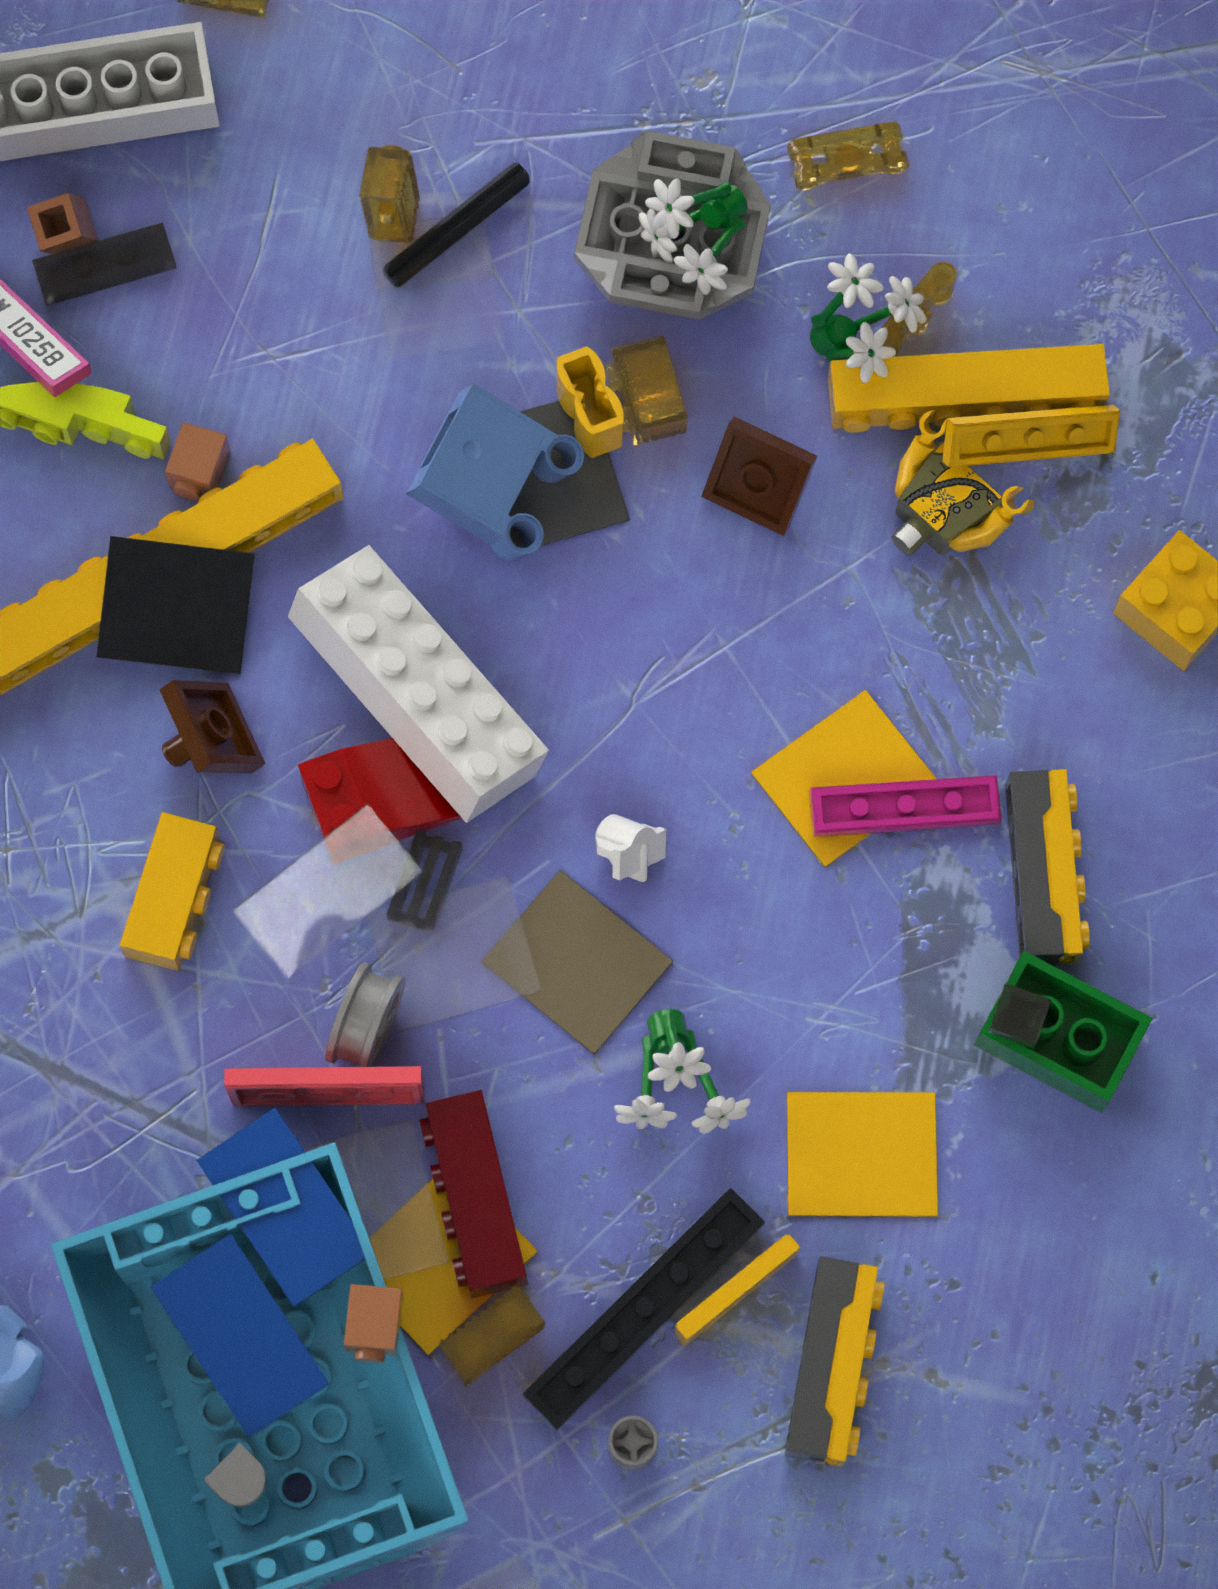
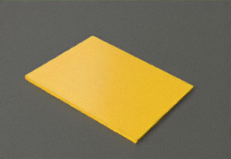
M866 690L751 772L752 776L824 867L831 864L872 833L813 837L809 797L810 788L937 779Z
M787 1092L788 1216L938 1217L935 1092Z
M433 1179L369 1238L386 1287L402 1289L403 1305L400 1326L428 1356L493 1295L489 1294L471 1299L468 1286L458 1287L452 1259L461 1257L457 1239L447 1240L441 1212L450 1210L446 1192L436 1194ZM516 1229L525 1265L538 1250Z

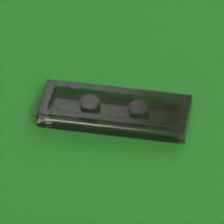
M163 222L32 260L46 306L177 268Z

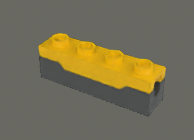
M1067 769L1010 772L1005 783L1019 957L1024 950L1051 965L1077 964L1083 954V949H1089L1090 934L1088 922L1080 921L1079 903H1085L1086 892L1084 876L1076 875L1075 858L1081 857L1079 829H1072L1071 812L1077 811L1075 784H1068Z
M823 1256L819 1258L784 1456L819 1463L826 1462L829 1465L843 1467L847 1455L856 1456L861 1427L852 1425L855 1406L864 1408L869 1378L860 1377L863 1358L872 1359L877 1330L868 1328L871 1309L880 1311L885 1282L876 1280L878 1267L859 1265V1263Z

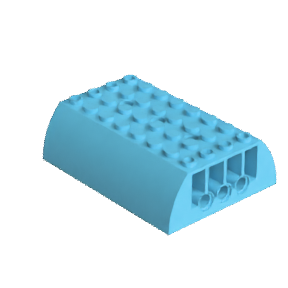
M335 1142L50 1244L164 1589H319L422 1551L450 1537L468 1524L465 1509L401 1328L399 1331L397 1357L385 1356L384 1363L354 1360L355 1353L346 1352L344 1347L351 1284L386 1287ZM312 1162L348 1216L352 1219L365 1260L294 1307L239 1224L272 1212L276 1214L301 1205L289 1170ZM282 1173L291 1200L235 1219L220 1195ZM251 1189L242 1191L239 1195L241 1207L246 1210L254 1209L259 1203L258 1194ZM230 1233L250 1264L255 1265L254 1270L304 1346L310 1349V1355L329 1382L328 1386L250 1438L244 1432L150 1287ZM239 1443L259 1461L265 1470L267 1479L265 1491L260 1499L245 1507H236L226 1503L204 1482V1479ZM294 1475H304L312 1484V1491L309 1497L299 1503L286 1499L283 1491L285 1482Z

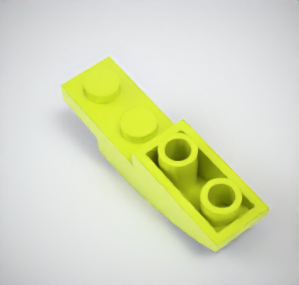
M39 382L0 387V427L14 430L17 426L32 431L34 437L45 443L57 445L60 441L73 446L77 434L81 430L82 434L92 441L106 444L110 440L124 445V448L129 453L144 459H149L151 455L165 459L170 448L171 441L167 427L134 416L136 412L130 395L85 384H75L56 397L52 396Z

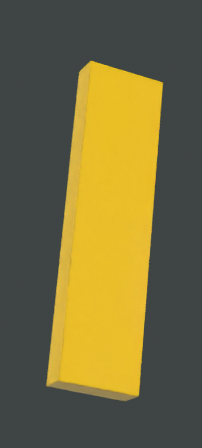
M1114 405L947 418L942 461L948 467L1115 453L1120 410Z

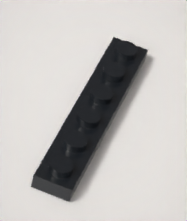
M730 1188L523 1393V1397L558 1431L764 1226L765 1221Z

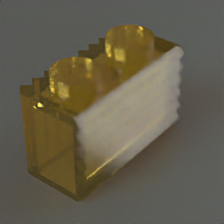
M385 145L381 148L370 147L367 150L359 197H361L360 201L362 202L361 206L363 207L362 210L364 211L363 215H365V224H367V233H369L368 237L373 240L409 243L414 240L412 233L415 232V217L418 216V201L421 200L412 154L408 150L395 145Z
M664 335L611 348L610 363L604 365L608 387L612 391H619L624 414L623 433L630 431L633 444L639 445L641 443H648L651 440L656 441L660 438L665 439L668 436L687 432L688 416Z
M512 1286L511 1293L504 1292L503 1299L497 1298L496 1305L489 1304L488 1311L481 1310L480 1317L473 1316L472 1323L465 1322L464 1328L456 1329V1334L449 1333L448 1340L441 1339L440 1353L466 1387L543 1330L546 1323L520 1287Z

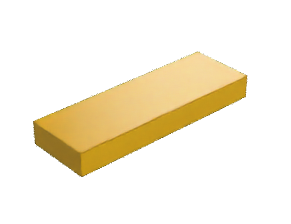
M790 1234L788 1236L784 1235L678 1321L674 1334L684 1346H687L794 1259L799 1253L800 1246Z

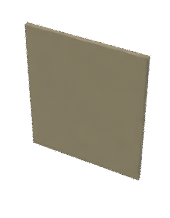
M560 870L481 963L595 1055L669 968L673 960Z

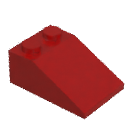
M393 738L341 748L298 764L302 784L333 865L461 819V816Z

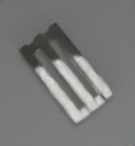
M416 831L386 914L389 921L433 933L463 850L462 842L453 840L451 843L445 841L444 837L438 835L430 837L424 831ZM424 848H429L430 850L406 914L401 913ZM441 852L448 855L425 919L419 918L417 916Z

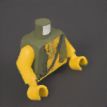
M935 410L929 411L921 417L919 429L922 435L914 437L903 456L894 488L898 499L896 514L905 524L891 538L896 547L908 556H911L924 542L928 543L941 555L948 553L952 549L964 552L987 547L1014 522L1013 516L1015 514H1028L1034 508V500L1032 499L1024 502L1020 508H1017L1014 504L1015 496L1024 487H1010L1001 496L970 466L948 467L942 461L944 443L941 441L935 446L933 442L936 438L945 435L947 420L944 421L939 432H934L929 427V420Z

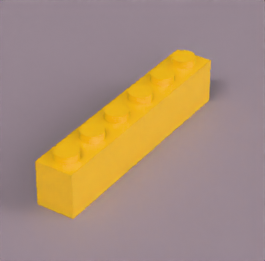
M1104 344L891 357L889 359H882L888 369L887 377H880L873 370V375L867 383L861 381V366L849 369L846 367L847 360L830 361L827 377L832 429L843 428L844 431L850 433L864 432L870 429L871 426L889 425L894 430L910 429L919 424L921 417L925 413L935 410L930 418L929 423H935L936 426L942 427L947 418L1101 406L1107 404L1110 396Z

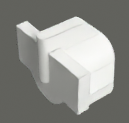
M611 814L602 820L597 827L595 833L597 854L608 858L613 865L612 878L622 880L630 877L637 881L645 882L647 881V867L666 858L667 829L662 827L654 828L617 814Z

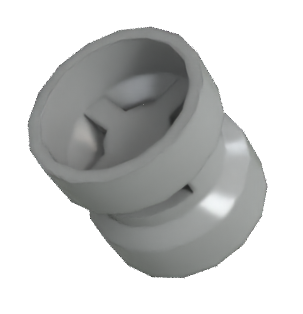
M631 1415L621 1418L614 1424L609 1433L608 1450L611 1459L624 1470L635 1471L644 1468L651 1463L656 1454L658 1442L656 1430L648 1420L640 1416Z

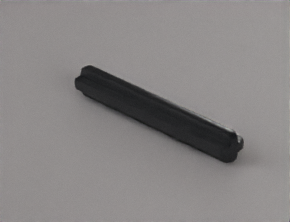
M512 163L385 264L383 273L386 279L396 288L404 285L528 186L530 176L519 163Z

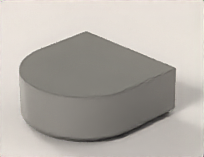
M239 1443L204 1479V1482L226 1503L236 1507H245L260 1499L265 1491L267 1479L265 1470L259 1461Z

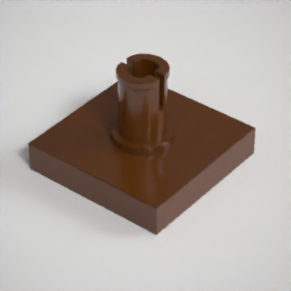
M734 416L727 426L701 497L784 536L791 525L817 455Z
M172 680L159 689L179 734L162 745L163 755L172 766L181 767L192 760L197 773H253L266 764L229 683Z

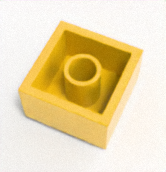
M1179 530L1120 595L1113 614L1182 671H1185L1218 634V560Z

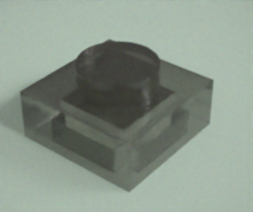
M1005 983L988 1032L1034 1048L1051 999Z

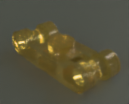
M887 122L807 136L790 141L787 144V150L790 160L795 162L797 169L793 173L796 188L799 190H809L822 183L879 173L892 175L906 171L910 165L906 151L901 150L900 141L903 139L900 124L897 122ZM871 145L882 146L884 152L873 154ZM824 154L826 163L814 165L812 157Z
M939 262L932 266L913 289L912 294L919 293L924 296V301L918 306L923 310L927 318L925 323H917L915 335H919L931 320L933 313L930 310L934 305L946 304L952 297L957 272L947 262ZM892 315L881 327L887 328L888 331L887 339L882 346L895 349L896 354L893 357H899L901 345L911 332L905 319L897 323Z

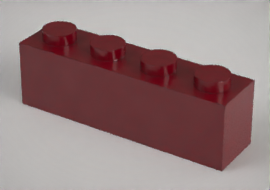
M482 1089L425 1103L428 1117L419 1119L425 1147L435 1146L439 1164L430 1166L436 1194L446 1192L450 1210L441 1212L447 1240L457 1239L461 1257L452 1259L458 1287L468 1286L471 1299L528 1285Z

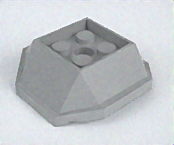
M646 130L634 139L630 146L616 153L592 171L575 247L574 260L610 303L701 320L753 295L771 204L746 168L744 160L735 147ZM678 178L681 182V196H691L708 191L726 181L736 186L744 194L748 206L747 213L742 217V220L745 222V228L734 234L716 259L718 264L725 265L728 268L725 274L719 276L727 285L725 290L721 291L711 286L710 292L707 295L703 294L698 287V279L687 284L682 281L686 270L679 268L674 262L676 256L685 257L683 249L686 244L692 246L699 256L705 249H711L725 229L709 228L701 219L693 223V227H685L680 230L679 233L683 236L680 240L672 241L677 247V251L670 252L673 258L672 264L666 263L662 257H653L651 252L652 242H647L641 237V233L645 229L638 217L641 212L647 215L650 209L646 206L645 201L648 198L657 197L654 190L655 180L660 179L668 188L672 180ZM703 203L687 208L686 212L690 214L696 211Z

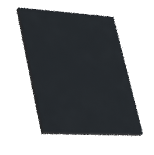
M110 536L96 657L241 674L255 554Z

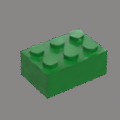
M1023 950L982 1027L974 1046L1102 1113L1117 1089L1153 1018Z

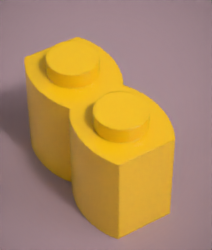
M586 346L557 357L556 391L563 410L574 419L576 439L580 442L584 452L589 457L595 458L622 447L624 414L618 397L605 385L606 375L600 358L591 348Z

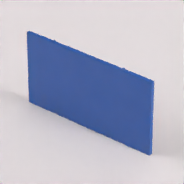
M273 1108L196 1161L214 1186L306 1152L300 1145L299 1138H295L277 1109ZM312 1162L289 1170L301 1205L276 1214L272 1212L239 1224L294 1307L365 1260L352 1219L348 1216ZM282 1173L220 1195L235 1219L291 1200ZM246 1189L254 1190L259 1197L258 1205L251 1210L242 1208L239 1203V1195Z
M230 1233L150 1287L244 1432L250 1438L328 1386L329 1382L310 1355V1349L304 1346L254 1270L255 1265L250 1264Z

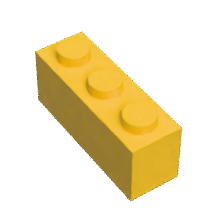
M161 812L119 945L124 957L175 971H180L183 958L191 959L197 941V932L192 931L197 914H205L211 896V888L206 887L211 869L218 871L225 850V843L220 842L216 826Z

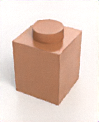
M66 193L27 207L39 249L42 252L58 256L99 241L84 197Z
M182 422L165 470L169 488H172L175 494L188 500L197 501L206 492L218 488L230 454L227 435Z
M351 1284L344 1347L346 1352L355 1353L354 1360L366 1363H384L385 1356L397 1357L403 1305L402 1289Z

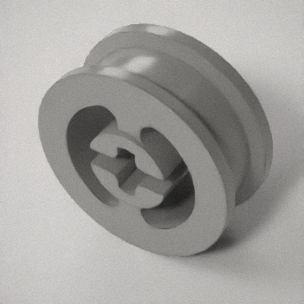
M362 962L359 965L342 999L329 1036L325 1054L327 1062L335 1064L338 1059H342L359 1067L376 1066L390 1035L405 987L404 976L397 974L391 980L372 973V965Z

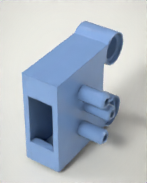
M473 383L458 393L406 495L488 543L494 554L500 559L516 561L538 550L544 538L543 527L540 521L533 515L527 513H518L512 517L508 515L531 470L539 480L546 483H556L574 474L581 468L584 461V450L580 442L574 437L567 434H555ZM551 449L557 450L564 459L563 469L557 468L553 464L550 456ZM511 527L517 528L522 533L524 539L522 548L512 543L509 533Z

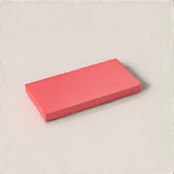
M421 1066L224 1069V1086L234 1107L412 1105L424 1102V1081Z

